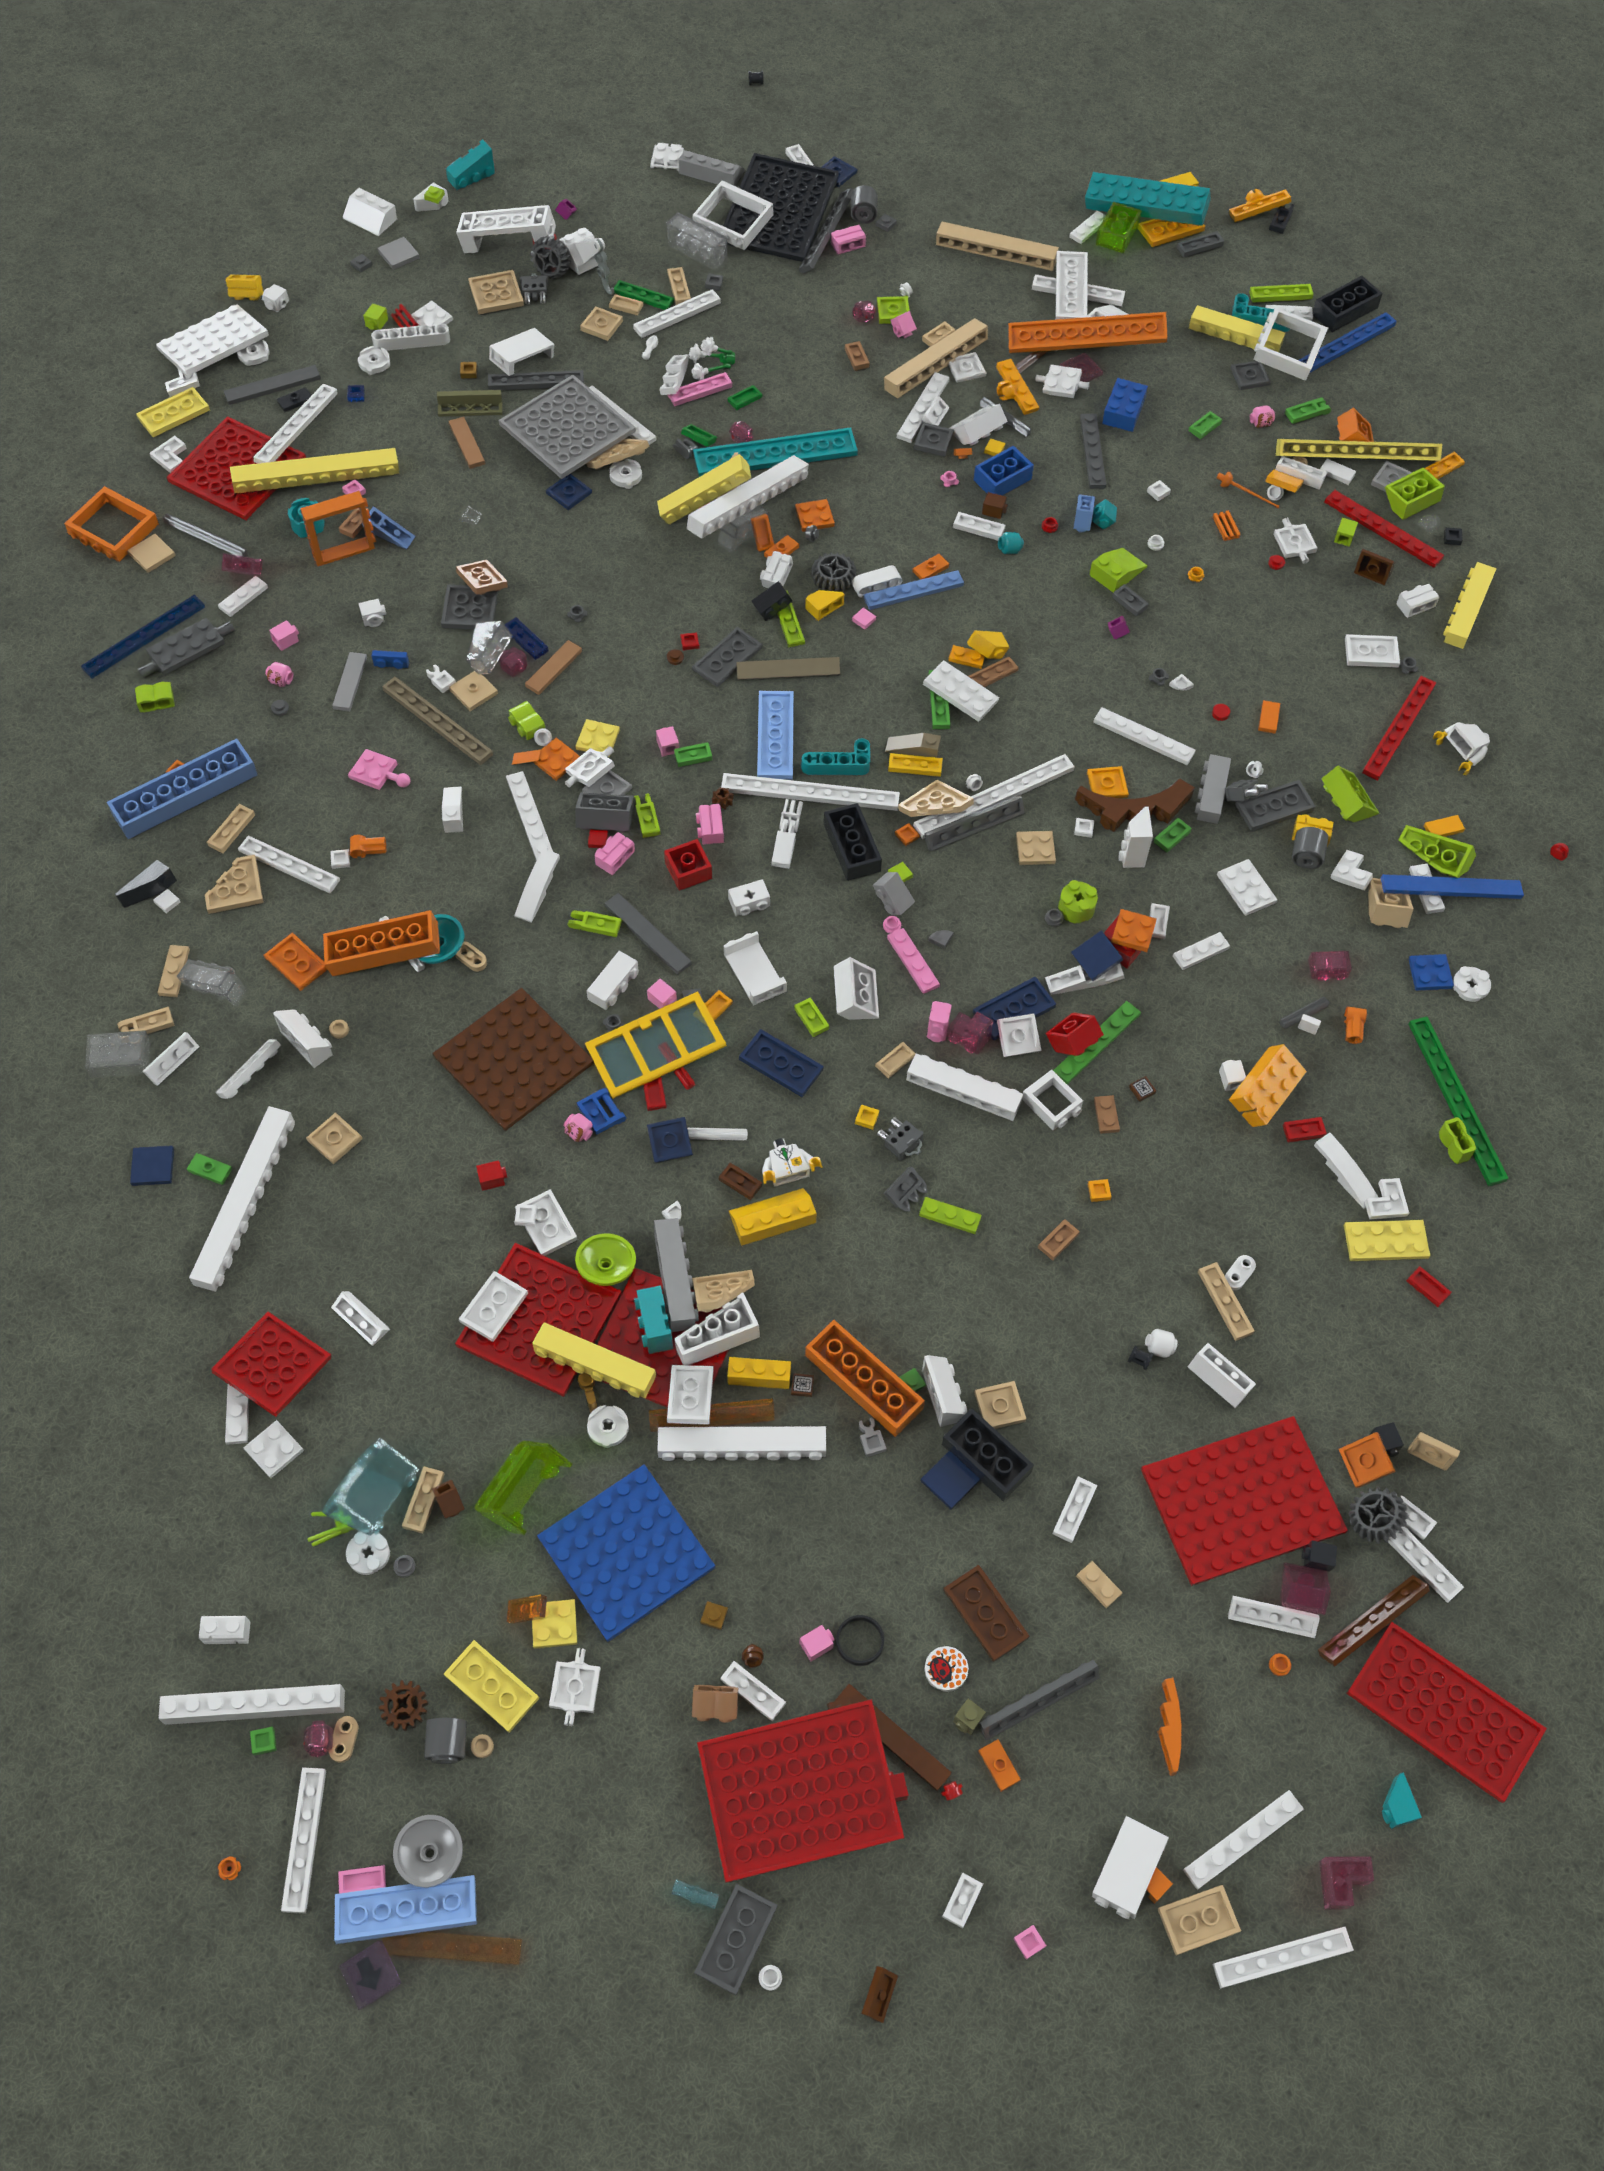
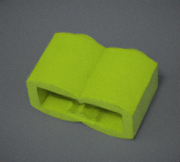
M170 682L141 685L135 688L139 712H150L175 706Z
M528 701L509 710V722L512 726H517V731L521 737L530 740L534 738L535 732L538 729L545 728L542 718L535 712Z
M1458 1117L1444 1122L1439 1131V1138L1448 1148L1450 1158L1456 1164L1469 1161L1476 1150L1473 1139L1467 1134L1464 1123Z

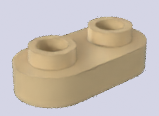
M463 942L460 950L455 954L459 961L473 971H482L487 966L486 956L468 942Z
M351 1716L340 1718L333 1732L329 1755L338 1763L346 1762L351 1757L359 1725ZM350 1724V1728L347 1731H343V1726ZM343 1746V1752L337 1753V1748Z

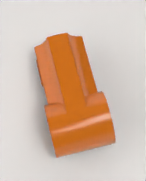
M353 835L350 838V856L353 858L360 856L364 858L366 854L386 853L385 837L366 838L363 835Z
M1347 1006L1344 1014L1346 1020H1344V1023H1346L1345 1041L1352 1044L1362 1043L1367 1010Z

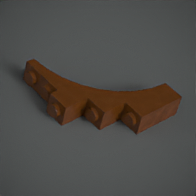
M1179 779L1171 787L1160 793L1143 798L1119 799L1103 796L1080 786L1077 789L1075 800L1080 806L1090 809L1094 815L1101 816L1100 824L1105 829L1115 832L1126 819L1130 822L1144 807H1149L1150 818L1154 815L1159 821H1164L1168 824L1192 798L1195 787Z

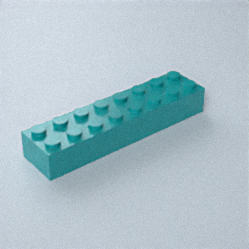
M1097 172L1092 173L1085 195L1087 209L1203 226L1211 200L1210 188Z

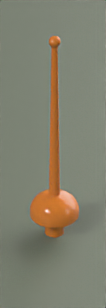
M1228 471L1226 475L1219 472L1216 479L1222 481L1221 487L1225 488L1231 484L1276 506V508L1280 507L1232 481L1233 476L1231 472Z

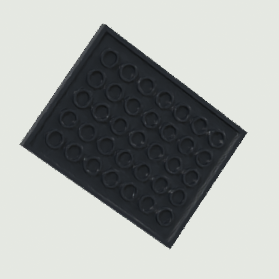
M754 153L739 188L773 203V216L746 249L803 262L812 245L839 178V171ZM733 202L723 227L744 235L760 214ZM718 238V243L734 246Z

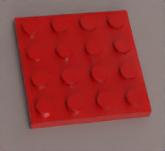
M267 1312L211 1370L214 1375L276 1417L331 1359V1354L270 1312Z

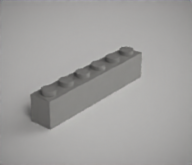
M678 1218L654 1220V1237L669 1328L671 1332L686 1331L695 1325V1321H698L699 1317L698 1310L693 1307V1304L696 1303L695 1293L690 1290V1287L693 1286L692 1276L687 1273L690 1270L689 1259H685L684 1254H687L686 1242H682V1237H684L683 1226H679Z

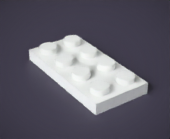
M944 660L923 682L924 686L978 722L999 700L998 696Z

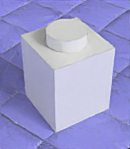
M1228 1060L1222 1063L1219 1073L1225 1091L1236 1090L1246 1078L1241 1060Z

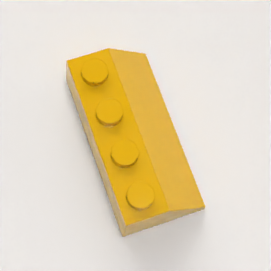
M804 1188L729 1210L741 1246L814 1224L817 1217L811 1197Z

